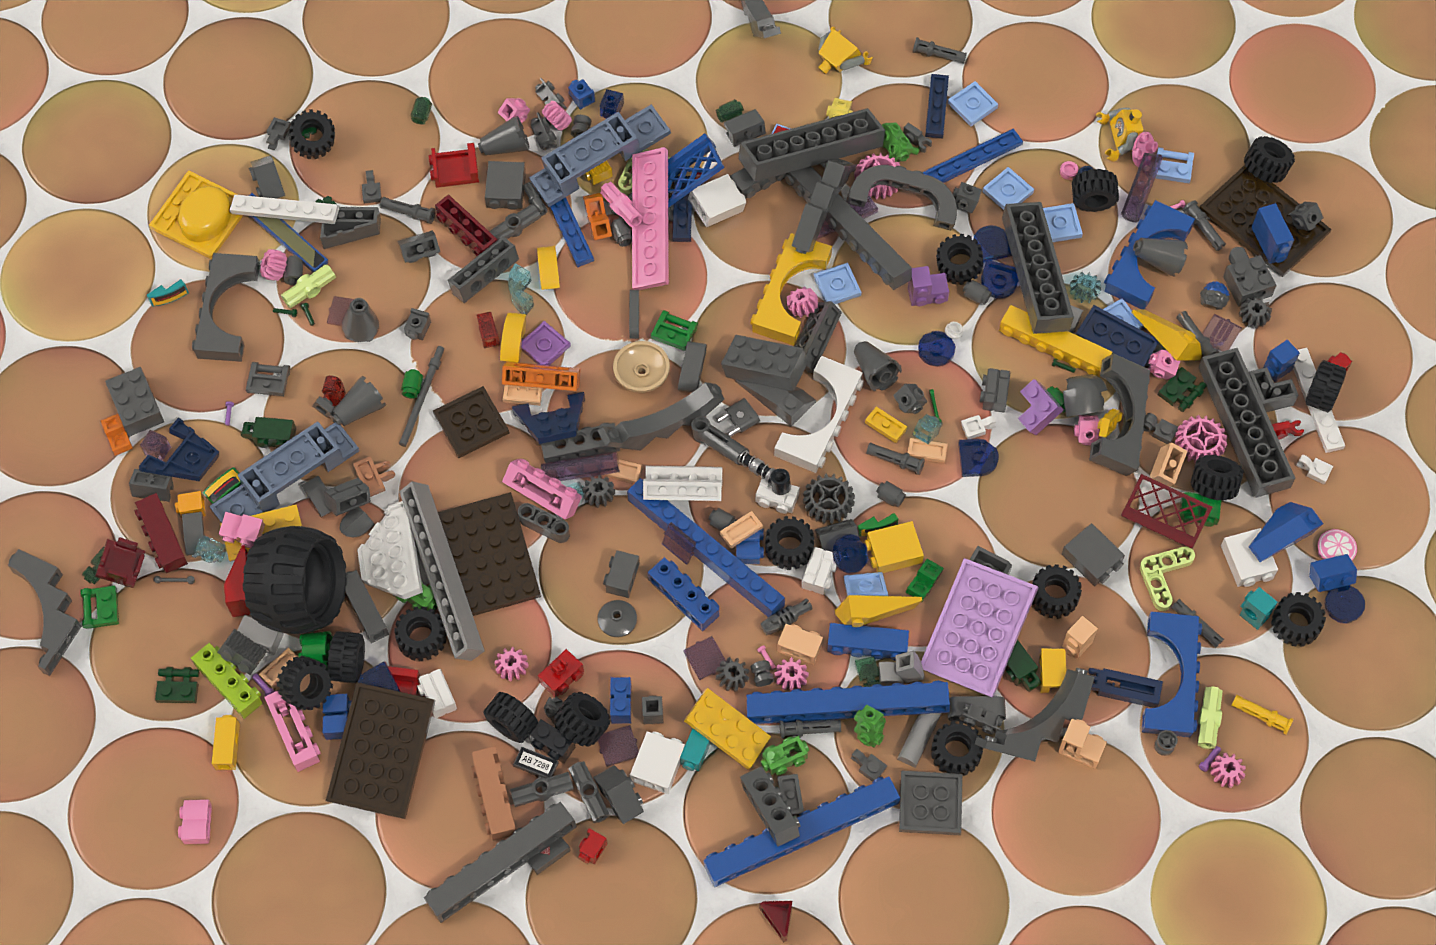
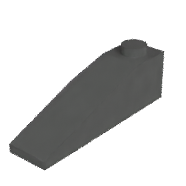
M735 380L736 383L790 427L816 403L813 397L798 387L793 392Z

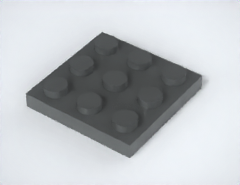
M901 771L899 832L961 835L963 774Z

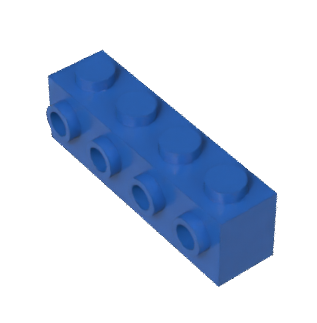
M664 557L648 571V580L702 632L719 617V605L713 599L709 600L705 596L704 590L691 583V578L685 573L682 574L673 561H668Z

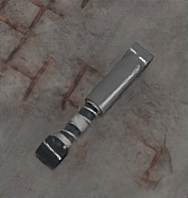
M697 417L692 421L691 427L696 442L707 444L735 464H742L744 467H748L754 474L761 475V478L772 486L775 494L785 495L789 493L791 481L787 470L769 468L768 464L765 465L764 461L751 456L748 448L712 426L706 417Z

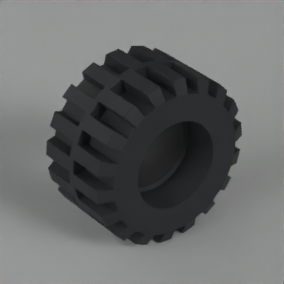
M309 109L308 113L304 110L302 115L298 113L295 119H292L289 129V140L291 147H294L296 153L300 152V156L304 157V155H307V159H311V156H314L315 159H318L319 155L323 157L326 155V151L330 152L331 146L334 145L335 127L332 125L331 118L327 119V114L321 115V111L313 112V109ZM314 127L320 130L323 136L317 141H309L301 133L307 128Z
M1260 136L1254 140L1246 153L1244 163L1245 167L1249 169L1248 171L1260 180L1278 183L1283 181L1295 162V155L1282 141L1273 137Z
M1090 169L1077 174L1072 181L1073 204H1075V207L1087 212H1097L1115 206L1116 202L1119 201L1117 176L1113 172H1109V170Z
M954 234L952 238H945V242L942 241L940 248L937 249L938 271L946 274L947 282L952 280V284L956 285L957 282H960V285H964V282H971L972 278L975 280L978 278V274H981L984 265L981 245L978 244L976 239L972 240V236L967 235V237H964V234H960V236ZM958 254L970 257L966 263L960 265L950 261L953 256Z
M1323 360L1319 364L1309 388L1306 405L1327 413L1331 411L1345 379L1346 368Z
M1205 455L1204 457H1199L1195 462L1191 487L1194 488L1195 492L1209 499L1231 500L1239 493L1244 471L1232 459L1217 455Z
M785 516L784 520L779 518L776 520V524L772 523L770 529H767L765 550L768 553V559H772V563L775 566L779 564L781 569L787 567V570H791L792 567L798 569L800 564L806 565L814 548V533L810 529V525L808 523L804 524V520L801 518L799 521L796 520L794 516H792V519H788V516ZM786 537H793L801 544L797 548L786 549L779 544V541Z
M1054 564V567L1048 565L1045 570L1042 568L1038 574L1036 573L1032 584L1038 586V590L1032 605L1035 604L1034 609L1036 611L1041 610V615L1045 616L1047 614L1049 615L1048 618L1053 619V616H1056L1057 619H1060L1062 615L1066 617L1075 610L1081 596L1082 585L1081 582H1078V575H1073L1074 571L1072 569L1068 571L1066 566L1063 565L1060 568L1059 564ZM1050 585L1059 586L1066 592V596L1062 598L1051 597L1045 588Z
M1296 592L1295 595L1290 593L1287 597L1284 596L1272 614L1271 626H1274L1273 632L1278 633V639L1283 638L1285 640L1284 643L1287 645L1289 642L1294 647L1297 644L1300 647L1305 646L1306 643L1309 645L1313 640H1316L1326 621V617H1324L1325 610L1321 609L1322 604L1320 602L1317 603L1314 596L1310 598L1307 593L1301 595V592ZM1299 613L1303 615L1308 621V625L1298 626L1294 624L1288 614Z
M422 606V609L414 607L413 611L408 609L406 610V615L401 614L399 616L401 621H396L397 628H394V633L401 652L403 651L406 657L410 656V659L414 661L416 658L419 661H423V658L430 660L432 655L436 657L439 654L438 650H443V644H446V630L438 613L435 614L433 609L430 608L427 611V607ZM419 627H426L432 630L430 635L424 640L415 641L410 638L411 633Z
M336 631L328 655V668L331 671L329 675L333 676L332 681L358 682L362 674L365 658V641L361 633Z
M301 656L300 658L294 657L293 661L288 660L286 667L282 666V673H278L277 677L280 679L277 682V687L280 689L277 691L288 704L302 710H313V707L319 708L320 703H325L327 696L330 697L331 692L329 691L330 688L333 689V684L331 683L333 676L329 675L331 671L324 663L310 657ZM309 674L310 683L303 692H300V683Z
M499 692L483 712L487 721L497 731L518 743H523L538 723L535 715L527 706L504 692Z
M574 692L567 697L556 711L555 721L556 726L560 729L561 734L565 735V738L571 740L574 744H579V746L585 745L589 747L594 745L608 729L610 715L607 713V709L603 707V704L596 700L595 697H591L587 693Z
M951 721L950 725L945 723L942 729L939 728L932 742L931 756L934 759L935 766H940L939 770L941 772L946 770L947 773H962L965 776L968 775L969 771L972 773L976 766L978 767L983 748L975 745L977 737L982 738V736L978 735L976 728L971 729V724L968 723L966 726L963 725L964 721H959V724ZM960 741L967 746L969 753L961 757L953 756L947 751L945 746L949 742Z

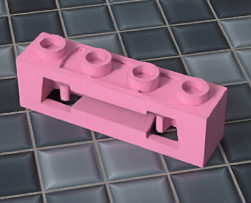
M524 459L510 462L502 481L565 520L574 516L582 498L574 488L566 487L561 484L560 480L549 477L543 470L532 467Z
M276 691L265 696V700L297 772L320 762L317 755L321 753L317 744H312L310 740L313 734L309 726L305 727L302 722L305 720L302 710H297L295 706L288 704L281 698L282 695ZM290 712L303 743L308 746L307 748H304L302 742L294 744L282 716L284 717ZM295 748H297V750H298V753H297V754H295V751H294Z

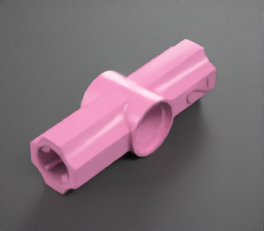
M612 182L605 183L601 187L600 193L610 203L611 209L622 217L629 226L633 228L642 222L643 216L633 206L634 203Z

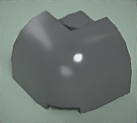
M1087 374L1066 379L1068 383L1067 390L1063 391L1067 417L1104 410V398L1101 392L1108 390L1100 377Z

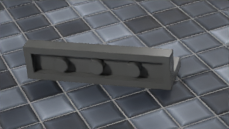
M832 301L818 302V308L814 310V313H810L795 347L804 348L808 360L805 370L808 373L814 372L842 314V311Z

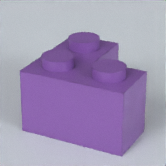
M928 266L912 268V280L908 282L911 306H924L931 303L941 304L948 301L949 288L946 274L930 275Z
M1035 379L1020 391L1032 406L1018 419L1034 435H1037L1064 411L1047 389Z

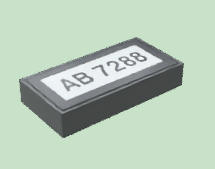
M521 747L513 766L546 779L553 777L559 761Z

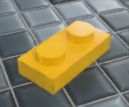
M877 406L865 420V424L894 443H897L907 430L906 425Z

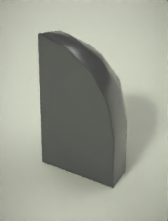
M358 507L350 510L340 523V531L345 536L354 538L363 535L375 524Z

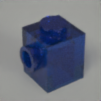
M606 89L599 106L600 116L607 119L617 112L620 113L624 105L623 93Z

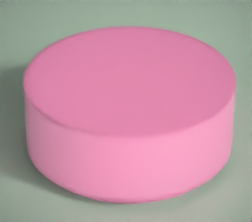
M1071 161L1064 162L1060 168L1061 177L1066 180H1072L1076 177L1079 170L1077 164Z

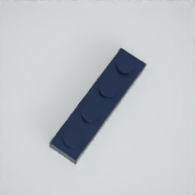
M931 74L925 137L943 139L949 75Z
M682 183L680 190L686 188L687 183ZM690 193L674 203L673 242H691L692 204L688 200Z

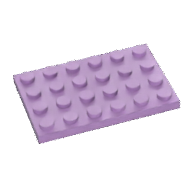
M964 558L922 658L923 670L983 695L993 697L1035 598L1038 586Z

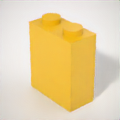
M913 521L867 533L865 547L867 551L871 552L870 562L872 568H876L877 572L886 573L923 563L924 554Z

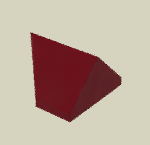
M793 901L761 902L759 906L760 911L784 943L788 937Z

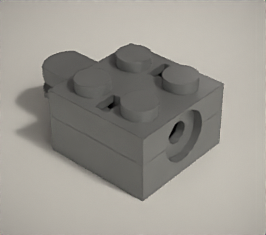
M1243 247L1233 248L1228 257L1231 265L1226 267L1223 278L1238 307H1241V304L1245 303L1247 298L1252 300L1255 296L1257 300H1260L1262 297L1263 299L1272 297L1277 285L1262 256L1259 255L1249 259Z

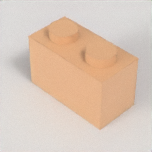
M1172 442L1161 447L1149 478L1169 487L1175 485L1187 450Z
M1082 616L1066 633L1062 645L1065 652L1069 656H1074L1078 659L1093 643L1098 628Z
M785 624L777 644V652L814 665L822 647L823 637L817 632L802 630L798 625Z

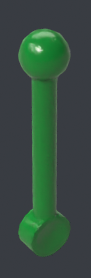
M930 389L929 394L935 414L934 423L940 425L942 420L938 415L934 390Z

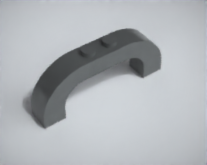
M873 166L863 171L855 179L847 195L846 202L848 204L863 208L867 202L869 190L878 185H886L928 197L935 206L936 216L933 226L950 231L955 226L957 205L952 192L943 182L932 176L925 175L921 171L906 170L902 166Z

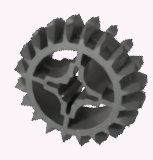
M826 473L824 478L818 475L817 481L812 479L810 484L806 485V491L803 492L805 497L803 498V504H805V510L809 511V516H815L816 522L821 518L823 524L826 523V520H830V523L833 524L834 519L840 522L841 517L846 519L847 513L852 512V507L855 504V494L852 493L853 488L849 486L848 480L842 482V476L836 479L835 474L832 477H828ZM816 493L819 494L820 498L817 504L813 499ZM840 494L843 495L845 500L842 505L839 504L838 500Z

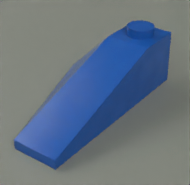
M1289 502L1275 510L1272 517L1249 545V548L1258 561L1262 562L1312 535L1324 523L1312 508Z

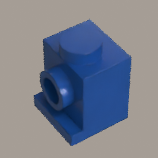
M584 79L580 81L574 80L570 83L568 87L569 96L580 110L595 102L593 89L591 90Z

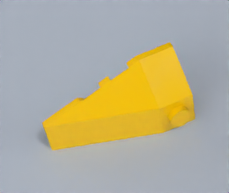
M1145 309L1132 310L1131 313L1177 361L1201 360V345L1195 338L1194 333Z
M848 595L835 610V615L844 625L861 627L914 609L920 604L922 597Z

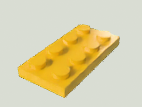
M297 504L252 515V517L263 520L265 526L262 534L277 528L302 526ZM234 541V544L225 542L229 561H235L241 548V543L238 541Z
M709 688L704 690L684 720L689 726L747 770L752 767L771 737Z

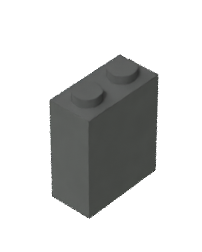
M488 161L485 190L486 208H508L511 210L523 208V185L525 184L526 177L525 162Z
M1092 523L1066 544L1062 551V555L1093 586H1096L1099 582L1103 584L1110 577L1109 574L1113 570L1117 572L1124 564L1123 559L1125 555Z

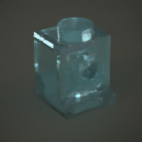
M926 414L922 419L918 420L912 435L929 444L938 435L943 423L937 417ZM924 429L929 432V435H926L921 431Z
M204 535L199 539L192 557L201 556V559L205 562L215 563L218 561L221 563L226 553L223 551L225 545Z

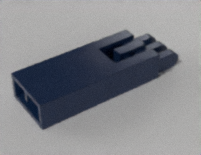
M1089 668L1088 673L1090 676L1095 675L1093 676L1094 684H1092L1091 690L1098 691V696L1152 708L1158 707L1163 681L1105 668L1103 670ZM1107 680L1120 682V688L1115 687V683H1107Z

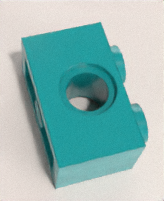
M1258 587L1255 592L1251 590L1246 595L1245 601L1240 606L1242 610L1239 615L1258 630L1270 618L1278 602Z

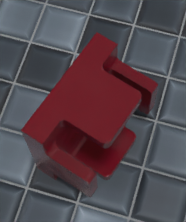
M119 537L117 542L107 539L95 577L134 588L145 557V551L138 549V543L121 537Z

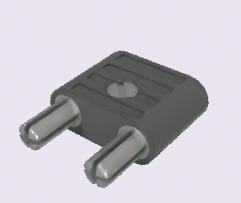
M745 398L726 408L723 414L716 417L718 423L729 418L735 427L726 432L729 437L738 432L742 433L760 422L759 416Z

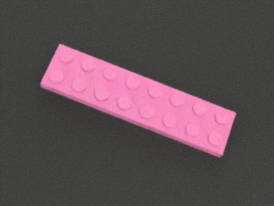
M663 147L632 154V202L634 203L633 206L643 216L642 222L632 228V288L634 290H643L669 284L668 150Z

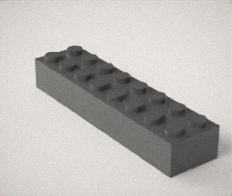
M867 108L740 142L739 161L756 182L825 163L828 160L839 159L883 147L885 129Z
M1042 203L1006 204L1002 221L1033 334L1070 331L1074 315Z
M1238 347L1202 357L1198 367L1207 385L1209 394L1254 497L1257 498L1291 488L1295 480L1294 473Z

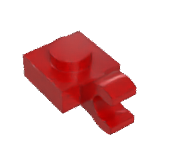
M1295 420L1291 423L1285 421L1272 424L1278 440L1285 438L1289 433L1294 436H1301L1304 433V429L1297 430L1295 428L1300 426L1301 420Z

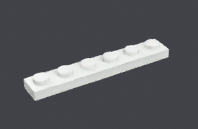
M234 194L230 212L238 215L335 224L339 207L336 204Z
M1303 348L1298 349L1300 354L1293 370L1306 401L1316 369L1308 349ZM1308 406L1325 453L1344 449L1345 443L1332 410L1327 413Z

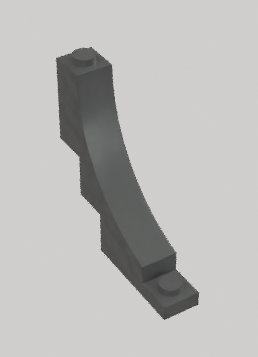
M741 0L744 15L749 17L753 36L768 38L781 34L780 27L775 26L774 17L763 0Z
M842 159L828 160L822 180L816 183L810 203L805 204L792 246L796 247L797 252L806 254V252L813 251L825 218L838 193L848 181L850 173L855 171L856 164Z
M705 382L682 400L661 411L638 419L622 421L615 428L602 426L598 433L605 446L641 451L654 438L667 439L682 425L691 426L695 418L705 417L725 399L721 388L717 384Z
M18 549L10 557L8 566L14 574L23 578L35 589L40 599L43 611V633L40 646L46 654L40 658L38 667L44 674L50 676L82 626L77 619L65 614L72 599L68 593L55 588L63 576L59 568Z
M1076 667L1075 671L1067 669L1064 680L1056 695L1039 714L1019 726L1006 730H997L995 738L987 735L985 739L977 737L975 745L1035 762L1042 738L1059 742L1065 719L1070 721L1071 719H1083L1094 677L1087 675L1088 671Z

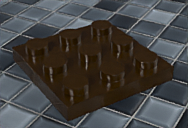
M484 386L433 410L434 416L458 458L510 434L508 427Z

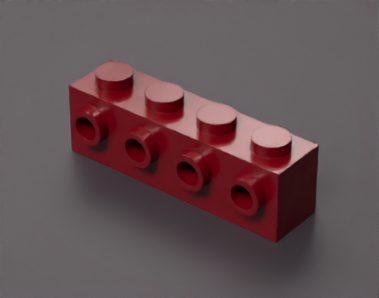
M449 194L435 205L438 221L442 224L445 223L453 235L457 234L465 246L469 245L476 256H479L497 241L494 235Z
M157 493L136 501L137 509L134 510L139 521L143 520L144 525L141 528L145 536H149L151 539L148 544L152 553L156 551L158 555L155 561L159 569L163 567L167 574L187 565V560Z

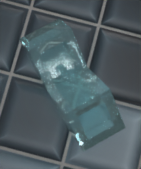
M515 263L508 279L510 297L515 308L521 314H526L527 316L534 307L533 297L524 292L532 281L530 271Z

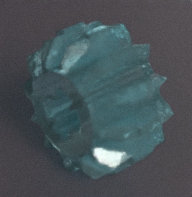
M1083 272L1079 276L1075 274L1070 282V294L1074 295V300L1079 298L1081 303L1084 300L1090 303L1092 299L1096 300L1101 293V281L1097 280V275L1091 276L1090 272L1087 275Z

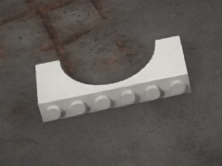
M821 356L814 369L813 380L822 384L831 393L836 404V413L826 427L813 434L790 435L782 432L774 448V456L814 473L817 472L819 467L822 468L826 457H824L826 452H830L834 442L832 440L834 436L838 437L841 431V422H845L848 417L849 411L847 410L849 406H853L855 403L857 390L860 391L863 387V372Z

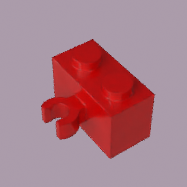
M565 649L538 675V680L554 697L566 693L569 685L573 681H578L583 676L584 667L573 654Z

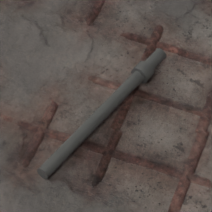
M442 346L437 347L434 357L430 359L428 364V372L399 442V445L406 447L435 372L441 365L440 359L444 352Z

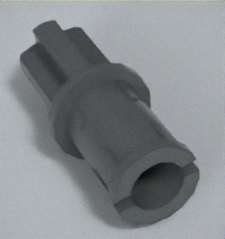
M531 182L524 184L523 189L529 197V204L535 205L541 216L545 215L548 209L543 203L540 194L536 192Z

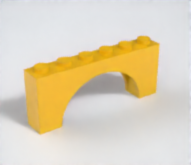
M791 233L789 238L784 240L783 252L778 255L776 260L777 267L771 271V281L764 287L763 294L765 295L763 299H759L757 314H753L750 324L752 325L753 333L794 346L801 331V321L791 317L782 306L780 299L782 289L791 277L801 271L808 269L826 270L832 256V246L816 241L813 251L803 254L797 252L796 247L792 246L795 234Z

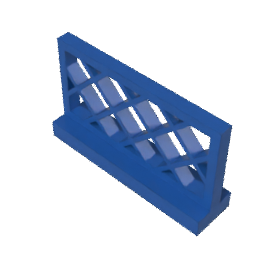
M705 133L668 159V193H672V197L668 200V208L725 168L715 149L714 142ZM702 161H707L704 168H699ZM712 162H717L718 165L709 169ZM695 163L694 168H690V167H689V166H691L692 164ZM687 172H692L689 179H684ZM697 172L702 173L700 178L695 179ZM672 182H677L675 189H670ZM682 183H687L686 188L680 190Z

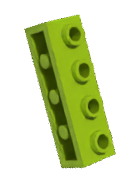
M208 643L193 655L191 660L241 717L245 719L263 704L260 699L262 695L256 687L251 688L247 684L249 680L243 673L238 674L235 671L236 666L232 662L224 660L217 653L220 649L218 646L213 647Z

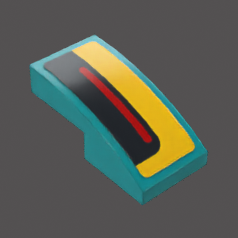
M180 279L167 289L160 285L146 296L151 306L154 307L176 301L189 292L186 284Z

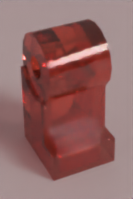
M491 311L477 314L484 349L500 345Z
M326 376L322 388L323 398L330 400L333 404L332 406H337L346 394L343 382L336 376Z

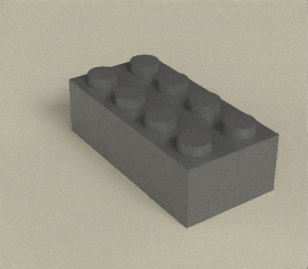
M735 335L721 365L727 378L794 392L808 360L804 348Z

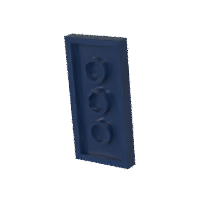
M1093 305L1076 332L1077 336L1145 367L1159 344L1155 337Z

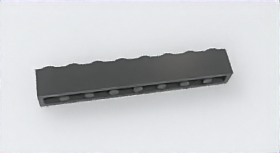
M561 801L557 804H552L545 813L532 818L525 827L516 829L512 836L506 840L499 841L495 848L489 852L482 853L478 860L472 864L465 865L458 874L449 876L438 888L435 887L429 890L424 897L427 905L439 922L442 923L528 862L527 860L555 840L564 837L577 827L574 818Z

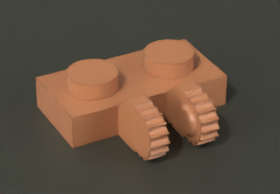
M370 456L353 463L359 479L369 487L370 497L386 491L383 482L395 477V472L392 470L380 475L378 474V472L390 468L391 464L388 460L374 465Z

